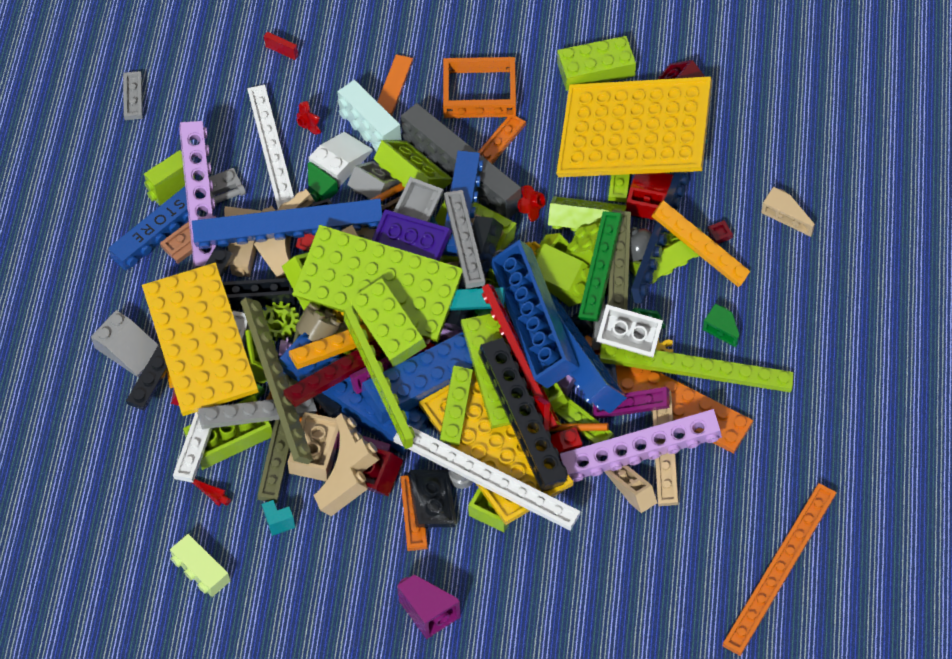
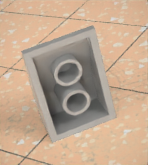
M117 310L91 336L95 349L137 377L142 374L158 346L131 319Z

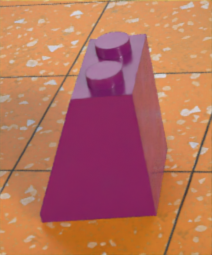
M415 574L410 578L405 577L397 585L400 604L426 639L461 618L458 598Z

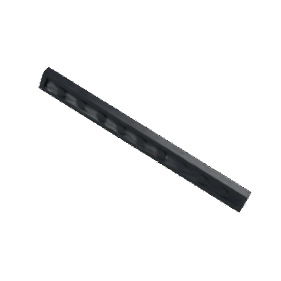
M215 247L205 265L216 262L220 277L222 278L234 257L233 253ZM160 343L126 399L128 405L143 411L147 408L168 371Z

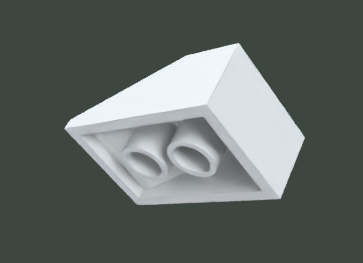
M343 132L321 144L308 158L309 162L335 179L339 188L352 174L355 165L361 164L373 152V149Z

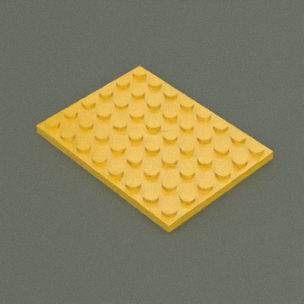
M711 77L569 85L556 172L557 176L578 177L703 171L712 88Z

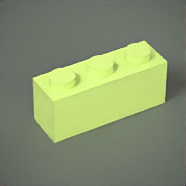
M189 534L170 549L171 561L177 567L181 566L185 570V575L191 581L194 579L198 583V588L204 594L208 593L213 597L230 582L228 572Z

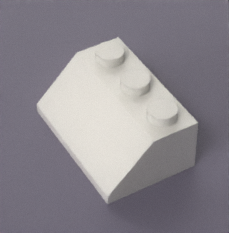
M606 305L596 342L653 358L663 320Z

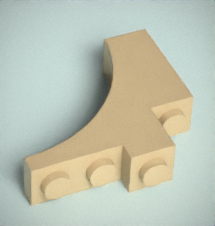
M305 189L298 192L289 202L283 203L278 210L309 207L315 200ZM270 206L269 208L263 209L261 212H270L278 210H275L273 206ZM291 236L283 240L271 238L265 242L254 243V246L277 278H287L281 266L291 259Z
M342 413L335 418L340 434L337 461L325 484L314 494L320 511L329 516H333L368 489L363 472L379 460L376 454V446L372 442L364 440L357 431V424L352 417L348 418Z

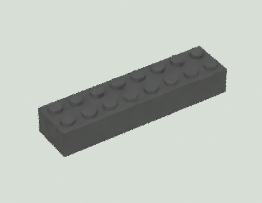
M418 103L401 115L403 139L411 143L419 152L427 156L430 161L438 165L441 170L452 178L457 152H477ZM480 154V160H483V171H479L478 175L481 176L480 187H476L478 199L483 206L489 207L492 211L509 219L519 211L517 205L521 198V187Z

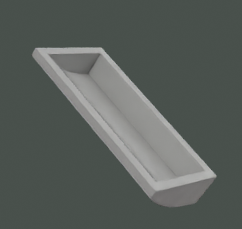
M410 177L393 212L429 222L444 190Z

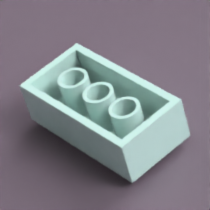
M355 80L337 91L340 116L343 119H347L352 128L358 130L363 139L373 145L376 152L382 140L402 141L400 124Z

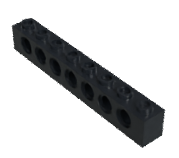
M503 338L481 344L478 354L541 492L564 485L568 476L567 469L564 465H561L559 452L556 447H553L551 435L543 426L542 415L540 412L537 413L534 398L532 395H529L527 383L519 374V366L515 360L513 361L509 344H506ZM496 360H502L504 364H500ZM504 377H509L512 381H507ZM512 394H517L520 398H514ZM520 411L526 412L528 416H523ZM528 429H533L536 433H530ZM536 446L542 447L544 451H539ZM544 464L551 465L552 469L546 468Z

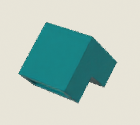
M274 500L262 504L264 516L272 536L296 528L290 507L277 510Z

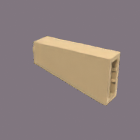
M226 206L224 208L225 217L261 213V210ZM256 240L248 241L247 244L243 245L229 243L228 251L232 252L234 256L229 264L232 275L250 277L257 250L254 246Z

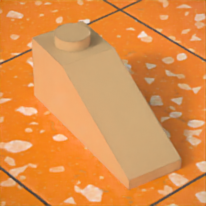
M773 187L763 202L761 213L811 237L815 225L790 194L782 189Z
M628 465L622 466L621 469L616 471H605L606 475L627 501L640 513L657 504L652 485Z

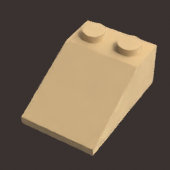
M304 412L301 426L305 432V438L310 447L313 461L309 464L296 462L290 453L288 459L289 474L327 481L333 466L340 435L338 424L335 418Z

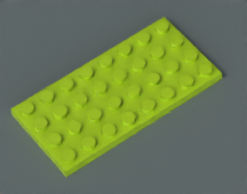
M319 225L292 295L299 299L344 312V309L352 307L349 301L351 297L382 278L420 335L438 342L463 274L460 267Z

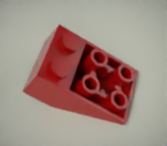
M666 173L635 174L627 198L626 211L631 212L632 216L655 220L651 216L660 202L665 200L673 175Z

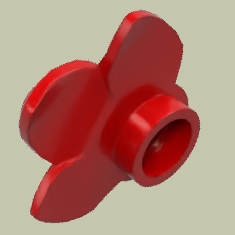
M308 101L301 102L296 119L298 125L308 129L315 135L320 134L321 131L317 126L320 117L310 113Z
M530 185L522 186L521 192L523 197L518 201V210L523 214L528 213L530 222L536 221L539 217V210L545 206V196L542 193L535 192Z

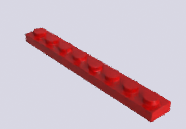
M491 284L484 285L482 287L484 291L482 293L483 299L487 304H490L492 308L490 311L495 321L498 320L501 326L499 331L502 337L507 339L511 348V355H515L518 361L519 372L525 375L527 389L532 391L534 396L538 395L550 402L543 386L534 380L518 335L494 286ZM550 403L549 427L556 429L561 426V423Z

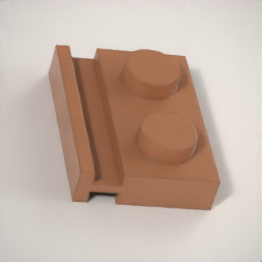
M189 222L160 242L161 248L177 264L192 254Z

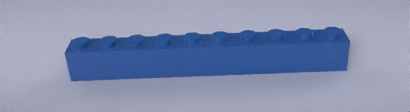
M381 199L193 220V240L195 246L199 247V249H208L211 245L225 247L229 246V243L243 245L247 244L248 241L254 240L256 242H265L271 238L283 240L288 236H293L294 238L304 237L305 234L315 236L319 225L339 231L353 225L355 231H359L364 227L377 229L382 217Z

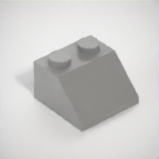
M371 161L355 165L347 185L353 188L354 192L363 194L370 200L396 186L400 181L391 177L387 170L379 167V164Z

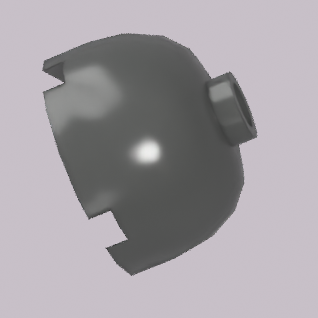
M637 227L630 228L629 262L638 261L643 258L652 234L649 230L637 229Z

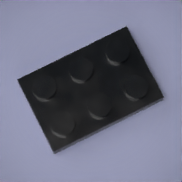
M410 470L408 477L416 527H455L457 522L448 470Z

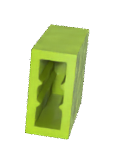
M181 150L144 173V184L148 189L147 195L152 202L156 201L159 206L185 187Z

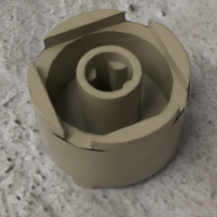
M310 302L300 317L296 329L302 335L305 332L309 335L307 339L315 342L336 334L341 326V321L335 318L336 313L332 310L326 309L324 311L315 303Z

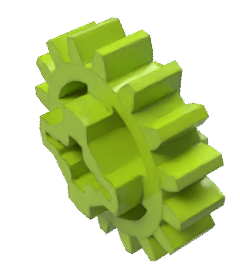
M280 301L279 305L273 302L272 307L266 305V311H262L268 322L267 326L271 336L275 338V341H278L280 337L282 340H285V336L291 338V332L297 330L296 325L299 321V314L296 313V308H291L290 303L284 306L283 301Z

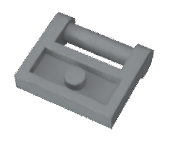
M234 168L208 177L213 183V191H210V196L214 198L215 206H217V203L246 194Z

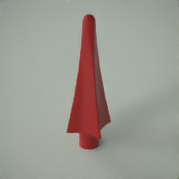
M194 479L192 484L205 493L219 507L221 503L226 506L229 505L231 499L225 495V490Z

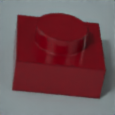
M725 220L710 225L707 228L712 240L717 244L733 238V234Z

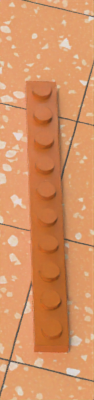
M818 483L722 645L724 648L739 656L742 655L837 492Z

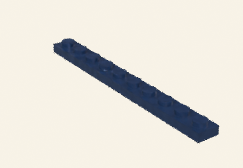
M675 172L664 200L675 210L679 209L681 197L684 196L685 186L689 183V176L686 172ZM657 221L631 287L634 303L642 304L644 296H647L649 283H652L653 272L657 269V261L662 256L663 245H666L667 235L670 233Z

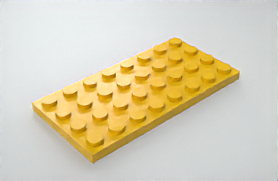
M216 262L142 285L182 416L198 412L199 408L214 407L259 393Z
M473 371L459 446L447 445L541 491L512 426L507 425L491 429L475 371ZM449 385L419 401L420 408L439 434L441 433ZM528 429L530 433H536L535 430ZM536 446L539 451H544L542 447ZM544 464L546 468L552 469L551 465ZM568 475L564 485L544 491L543 493L554 497L573 486V480ZM476 484L505 525L530 511Z

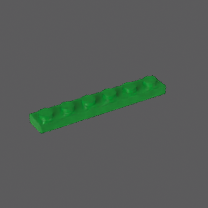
M607 211L602 213L578 315L580 320L599 321L623 218L621 213Z

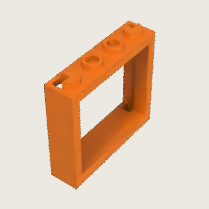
M515 57L443 58L444 118L516 117ZM510 72V99L449 100V73Z

